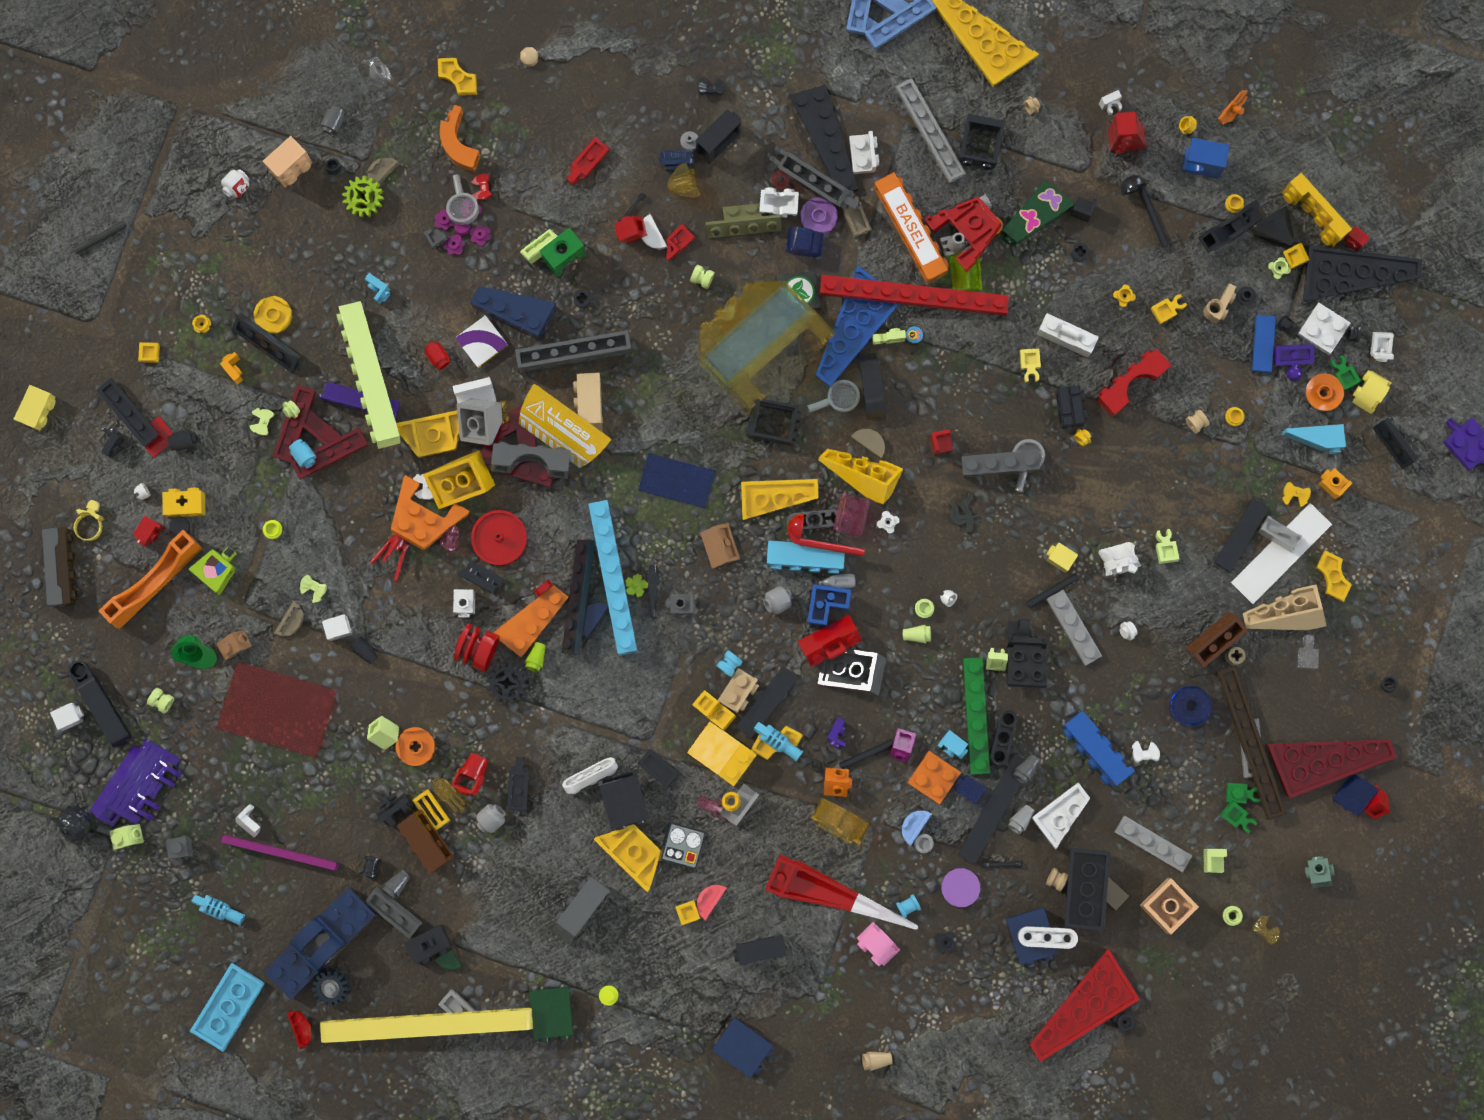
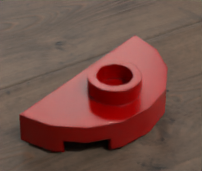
M287 1012L300 1050L304 1049L311 1041V1025L301 1012Z

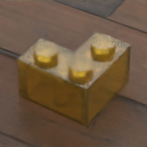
M824 798L820 800L811 819L818 822L816 826L825 831L829 828V832L837 837L842 835L840 839L849 844L853 841L860 845L870 826V823Z

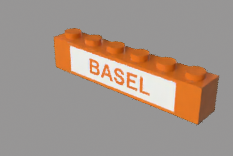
M894 172L874 182L873 188L926 284H929L945 276L948 272L949 264L945 257L942 258L940 256V248L937 242L932 241L929 236L931 232L928 226L923 225L921 221L920 211L913 207L911 195L909 192H905L901 177H897Z

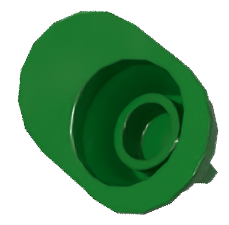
M196 636L179 637L177 643L170 651L171 657L175 661L198 669L213 667L217 661L216 653L211 648L202 645L201 640Z

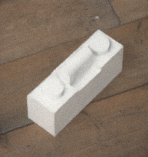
M1048 313L1045 315L1037 332V335L1087 358L1091 355L1099 338Z

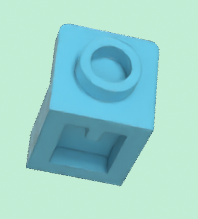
M368 273L365 278L368 283L367 287L374 292L378 291L374 300L378 304L382 301L385 302L390 295V288Z

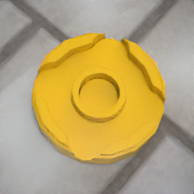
M270 296L260 300L256 305L254 320L257 325L268 333L278 334L285 331L290 325L292 310L289 304L282 298Z

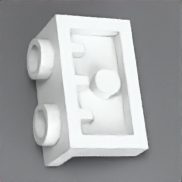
M869 131L865 135L849 136L853 174L875 172L876 166H879L878 154L875 155L874 148H877V137H873V131Z

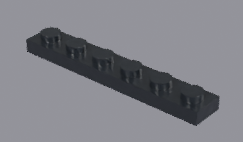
M577 540L561 653L580 655L595 546L594 540Z

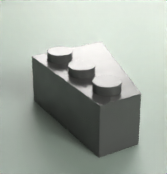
M592 877L588 881H582L577 888L579 893L576 897L572 895L567 901V909L564 912L560 910L554 918L557 922L551 932L569 945L572 944L574 938L583 929L610 891Z

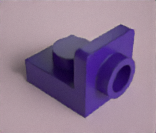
M839 717L836 719L827 737L830 740L829 744L838 749L840 746L844 748L846 745L845 742L836 738L837 735L841 737L846 728L843 725L845 721Z

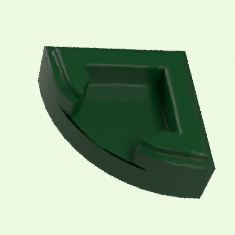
M452 949L435 959L437 964L446 969H457L462 966Z

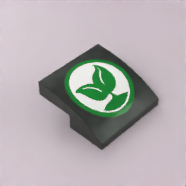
M815 271L775 276L780 313H797L802 310H818L820 308Z

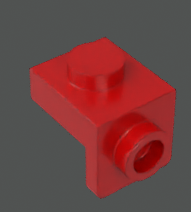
M1354 226L1343 241L1350 248L1359 251L1368 241L1369 236L1360 228Z

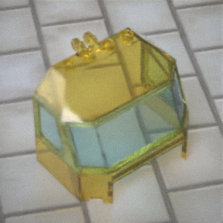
M755 281L753 284L749 282L741 289L743 293L739 297L735 294L727 301L725 309L721 307L713 314L715 318L712 321L706 320L699 326L701 330L698 332L696 360L744 414L756 405L754 401L757 398L761 401L766 397L751 381V378L805 329L808 328L822 345L835 335V332L786 281Z

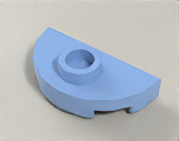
M916 811L905 818L902 824V835L909 846L912 845L932 813Z

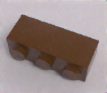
M1227 612L1190 643L1185 650L1195 663L1204 668L1248 630L1238 616Z
M422 809L397 825L401 836L407 840L412 852L418 856L422 867L429 874L437 871L454 858V855Z

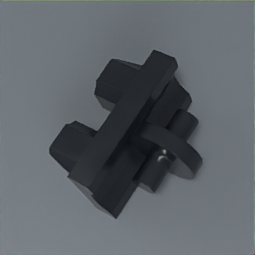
M405 792L398 798L394 793L389 797L383 793L381 795L383 801L378 804L382 810L376 814L380 822H384L387 826L392 827L398 822L393 813L400 810L404 816H407L413 810Z

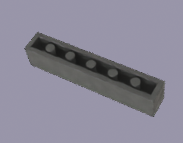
M626 330L516 349L515 353L520 373L632 354L629 333Z

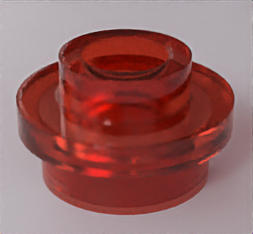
M782 170L776 171L771 179L773 186L777 189H785L790 183V176ZM780 176L784 177V182H779L777 178Z

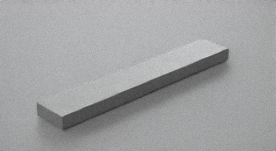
M910 78L895 86L898 95L948 183L950 184L965 176L966 172L913 79Z

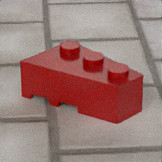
M1136 112L1116 113L1108 129L1110 152L1123 154L1127 151L1147 149L1145 127L1142 126L1141 121L1139 122Z

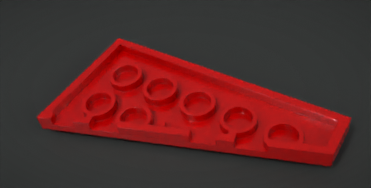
M1108 948L1030 1042L1029 1045L1040 1062L1140 1000Z

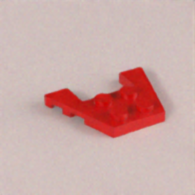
M980 197L958 204L953 209L942 210L937 215L931 217L929 215L923 218L934 233L951 222L959 233L964 235L965 240L971 247L957 256L956 260L966 273L972 268L1002 227L1000 221Z

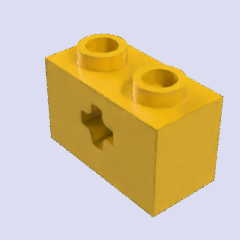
M187 488V491L168 489V492H162L163 515L165 517L206 516L205 493L199 490V488ZM184 499H186L188 502L184 503V506L181 505L180 502H184Z

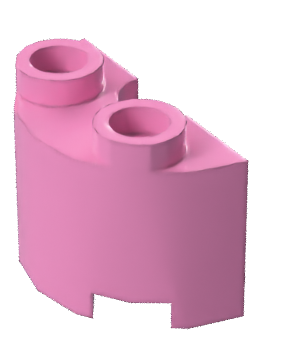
M874 922L857 937L859 940L857 945L864 952L870 951L873 955L871 959L878 967L881 964L885 966L900 951L894 942Z

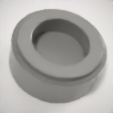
M920 834L914 840V847L920 853H928L933 848V839L928 834Z

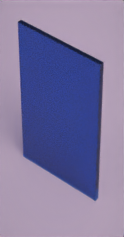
M648 453L638 491L705 508L715 470Z

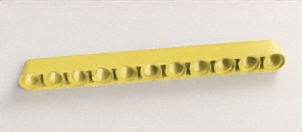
M532 1008L320 1022L322 1043L533 1029Z

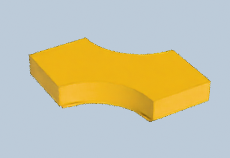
M457 58L438 59L439 79H445L453 83L457 89L458 96L477 95L475 74L464 72L459 67Z
M1324 551L1316 569L1326 579L1327 588L1325 594L1344 602L1352 584L1342 574L1341 565L1343 559L1328 551Z
M785 726L780 732L789 738V742L797 747L803 736L788 726ZM759 735L751 751L768 760L777 751L760 740L761 735Z

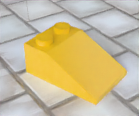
M480 450L423 474L438 509L485 493L495 486Z
M711 722L708 723L687 752L733 787L757 756V754Z

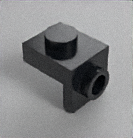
M103 427L102 431L110 435L102 448L101 453L112 459L113 456L119 453L120 445L124 439L119 436L120 432L110 427L108 430Z

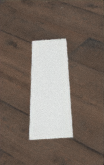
M1310 503L1287 526L1290 530L1302 535L1295 549L1289 552L1276 543L1271 542L1231 583L1254 604L1332 524Z

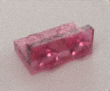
M841 493L833 530L849 536H862L870 499Z

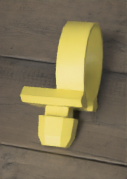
M90 500L86 506L87 511L76 510L81 515L74 523V532L79 538L81 537L77 532V525L83 517L93 516L99 523L98 533L90 539L81 538L84 541L96 540L102 533L103 526L101 522L105 519L96 514L100 507L97 501Z

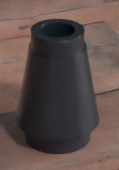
M360 636L350 646L353 653L369 664L378 658L366 638L363 639Z

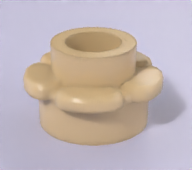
M1029 96L1024 101V107L1028 114L1031 115L1039 112L1040 103L1037 98L1032 99Z

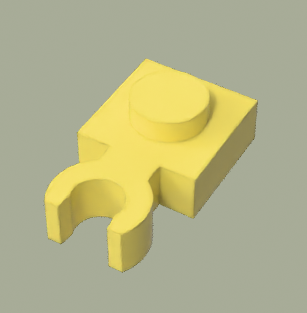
M1039 349L1020 350L1021 370H1027L1024 375L1025 383H1028L1029 375H1033L1035 382H1038L1039 374L1035 369L1041 368Z

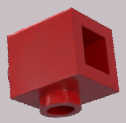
M625 216L621 218V221L615 223L616 236L620 242L631 243L647 236L642 217Z

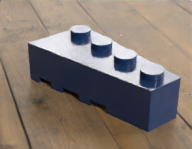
M481 286L478 287L470 302L474 309L539 341L557 309L555 302Z

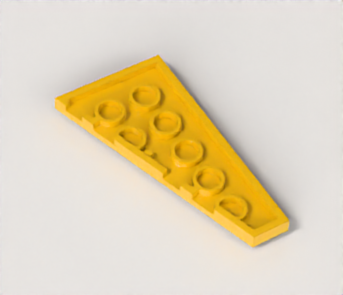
M932 0L940 16L992 87L1039 56L1036 51L1026 47L1025 43L1015 39L1004 28L987 16L985 17L980 14L976 8L969 6L964 1Z

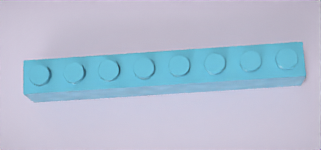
M607 500L589 503L617 652L619 656L637 653L638 650L609 503Z

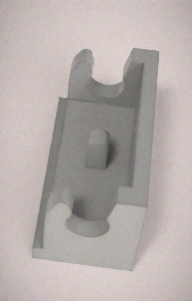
M1270 516L1266 518L1258 531L1259 534L1289 552L1295 549L1302 535L1295 533Z

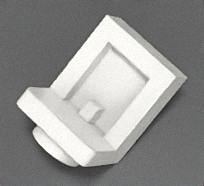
M1373 332L1370 354L1376 361L1387 362L1388 359L1394 358L1392 354L1393 333Z

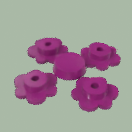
M468 200L463 202V208L460 209L464 219L470 217L475 210L474 202ZM479 205L480 214L482 212V207ZM442 209L439 214L435 215V226L437 228L448 230L449 227L454 226V230L457 233L453 237L448 236L450 239L443 243V248L448 250L450 255L454 253L460 255L463 252L462 248L465 246V243L460 235H466L470 232L472 236L471 241L477 243L478 246H483L486 241L490 240V229L488 227L477 225L476 228L471 229L470 224H455L450 220L446 209Z

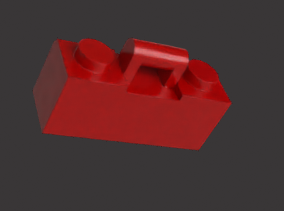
M847 615L797 642L811 667L822 663L827 658L832 660L847 652L846 648L855 646L862 639L850 616Z

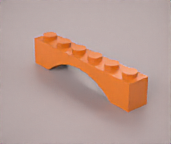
M182 530L169 542L160 560L140 581L124 592L112 597L98 611L111 625L120 629L203 548L191 535Z

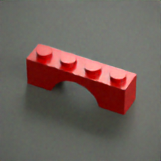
M1157 348L1153 352L1148 350L1141 356L1143 360L1139 364L1134 362L1127 369L1128 373L1124 377L1120 374L1113 381L1114 385L1110 389L1105 387L1099 393L1100 397L1097 402L1111 417L1115 416L1129 403L1127 387L1132 380L1148 378L1155 381L1171 367V364Z

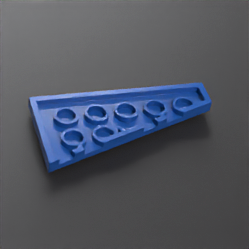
M857 266L853 278L877 281L860 266ZM845 298L815 376L830 388L899 304Z

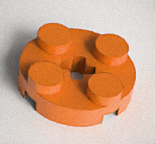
M408 728L398 737L396 752L404 763L410 766H421L432 759L435 752V741L431 734L422 728ZM415 741L421 745L418 752L410 748V746L414 745Z

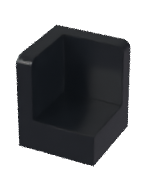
M1078 197L1070 216L1088 222L1097 199L1094 198L1091 202Z

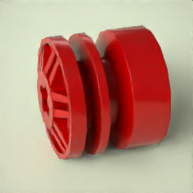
M468 623L457 640L454 661L460 662L463 658L462 664L467 665L472 658V668L485 673L496 652L500 635L487 630L483 637H480L481 628L477 627L473 632L474 625Z

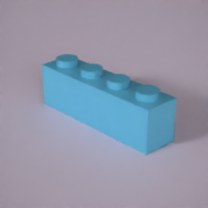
M768 541L767 566H770V569L782 570V567H790V571H801V568L809 569L808 572L819 573L820 570H828L830 574H839V571L844 569L845 553L799 546L793 542Z

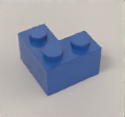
M813 584L807 625L826 627L829 609L848 611L851 590Z

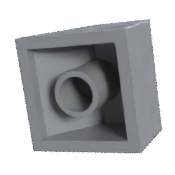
M471 398L458 403L457 414L460 441L491 445L502 423L501 402Z

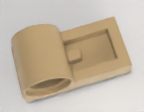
M1229 283L1220 300L1213 299L1209 301L1203 311L1207 319L1215 324L1220 319H1225L1228 313L1226 307L1228 303L1232 304L1235 299L1236 293L1234 291L1236 286ZM1210 306H1215L1218 309V313H1212Z

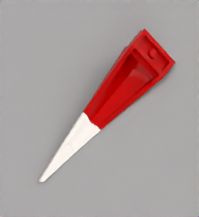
M781 854L765 887L766 891L782 898L838 908L915 930L918 929V925L801 861L798 860L797 862Z

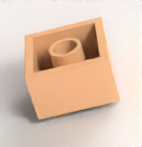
M292 136L286 139L263 160L270 173L284 187L292 185L301 173H305L310 169L313 163L307 152Z
M1167 878L1140 904L1144 911L1167 934H1172L1199 908L1171 878Z

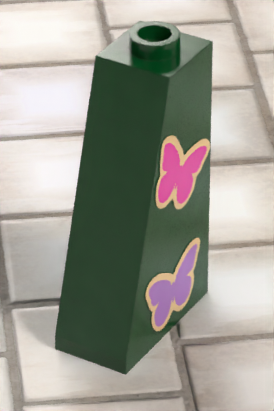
M1045 180L1002 230L1001 236L1003 241L1008 245L1012 244L1016 247L1068 213L1075 203Z

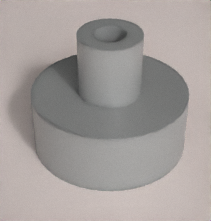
M691 131L685 132L680 139L681 147L695 151L698 135Z

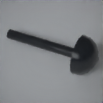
M1138 175L1127 177L1121 184V195H1128L1139 191L1162 248L1168 247V240L1145 188L1148 183Z

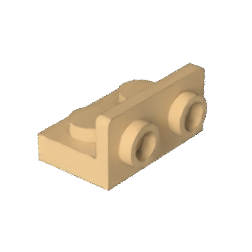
M738 668L718 701L736 713L739 710L743 712L748 704L747 697L749 694L754 695L759 687L756 684L758 679L753 678Z

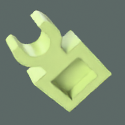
M900 328L890 329L886 334H874L872 337L873 345L905 342L906 334L905 330L900 331Z
M1167 529L1166 537L1161 536L1160 530L1156 533V539L1160 542L1156 544L1159 564L1179 561L1176 541L1170 542L1172 535L1170 529Z

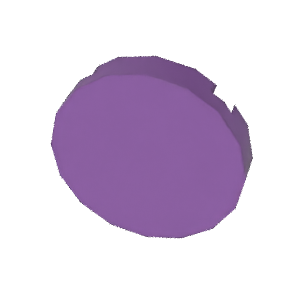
M822 197L810 199L802 206L800 212L802 226L814 235H824L830 232L835 227L838 218L837 209L832 202Z
M964 868L949 871L941 884V892L944 899L956 907H967L973 904L980 893V882L977 876L972 871Z

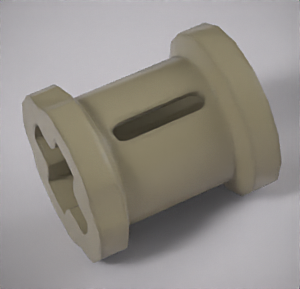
M1234 647L1225 653L1224 658L1229 665L1235 666L1241 664L1245 660L1246 655L1242 648ZM1235 653L1239 658L1235 660V658L1231 657V654Z

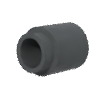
M333 105L330 109H327L320 124L323 128L322 131L329 135L337 134L344 121L345 111Z

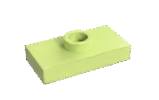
M549 229L520 251L522 256L531 264L541 257L539 250L555 239L557 235Z

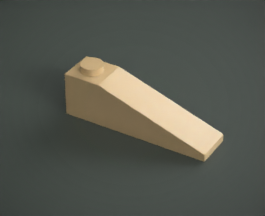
M1317 585L1297 588L1291 591L1292 594L1282 598L1280 596L1275 598L1276 602L1269 605L1262 604L1244 612L1243 617L1246 628L1311 630L1325 627L1326 621Z

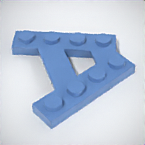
M852 0L846 32L864 35L874 50H876L936 11L937 7L932 0H914L910 4L904 0H872L893 14L882 22L877 23L868 17L871 0Z

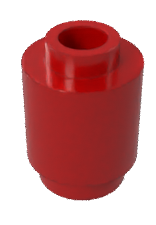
M432 341L425 346L424 354L434 368L442 370L451 363L449 360L450 356L440 342L435 343V341Z

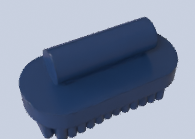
M693 149L660 151L659 164L665 165L666 171L689 170V163L695 162Z

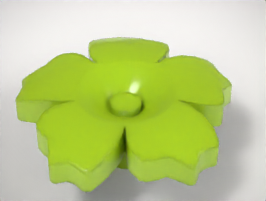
M637 574L633 576V579L628 577L625 580L626 586L629 587L626 589L628 595L634 596L636 593L637 597H642L645 593L643 589L648 588V583L642 580V575Z

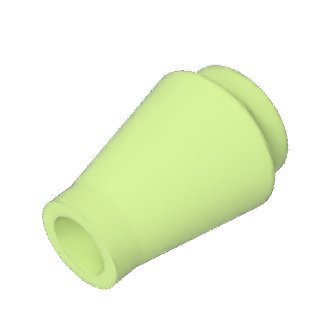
M921 625L903 629V640L925 644L926 642H931V627Z

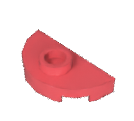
M711 885L700 893L697 899V909L705 921L727 889L726 887Z

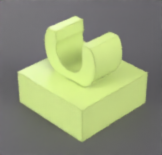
M994 648L990 649L986 661L987 670H1006L1008 654L1005 653L1004 649H1001V653H995Z

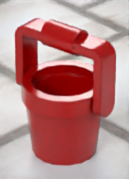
M471 753L464 765L459 768L451 784L452 787L463 795L476 796L484 781L488 760ZM463 776L475 782L472 790L459 785Z

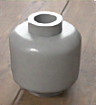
M778 586L765 594L763 603L769 613L777 615L791 607L793 596L790 590Z
M497 804L486 805L476 816L477 827L482 832L494 833L505 822L504 810Z

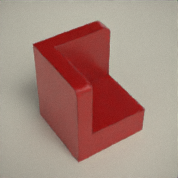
M950 429L931 433L930 440L934 455L953 451Z
M1377 784L1360 793L1363 811L1375 820L1391 812L1388 795Z

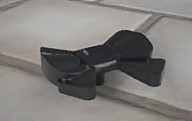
M703 77L699 80V94L705 95L709 93L712 95L716 93L721 96L724 93V83L717 79L714 85H708L706 77Z

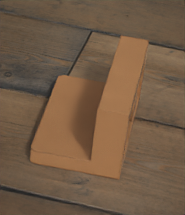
M728 523L715 525L701 532L712 568L740 560Z

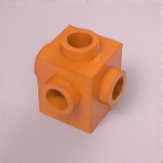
M826 768L824 795L847 797L848 789H852V778H849V770Z

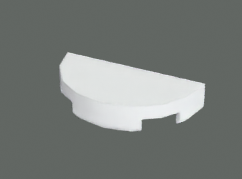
M647 215L643 219L647 236L643 237L642 241L646 246L661 250L667 248L651 215Z

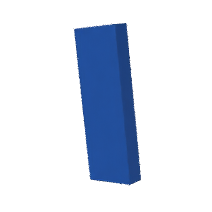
M1256 315L1251 369L1253 372H1272L1276 316Z

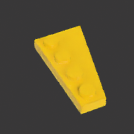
M818 479L741 482L743 520L817 499Z

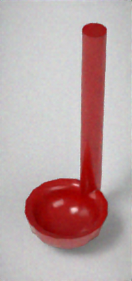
M798 514L789 520L788 535L794 544L864 556L865 549L801 538L804 514Z

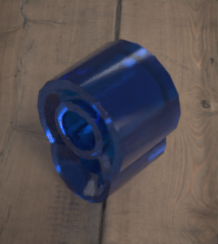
M791 227L788 229L786 252L798 256L820 257L824 234L809 228Z

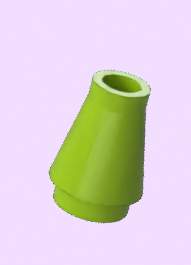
M539 642L535 643L525 660L526 669L540 672V669L543 668L546 645Z

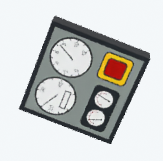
M668 822L658 860L696 870L706 832Z

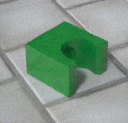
M570 227L539 250L542 260L556 278L563 273L562 269L570 261L577 257L582 259L586 256L584 245ZM560 247L567 248L564 254L557 252Z

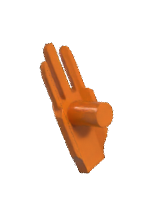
M1247 90L1239 92L1235 99L1225 108L1218 118L1220 124L1224 125L1227 122H1231L1237 114L1242 115L1244 113V108L1241 106L1248 98L1245 96L1248 92Z

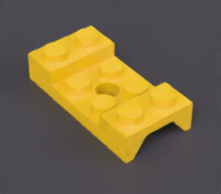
M1302 173L1295 177L1282 191L1283 198L1287 203L1295 206L1300 202L1303 210L1314 217V221L1319 227H1323L1324 230L1319 235L1325 245L1333 248L1352 230Z

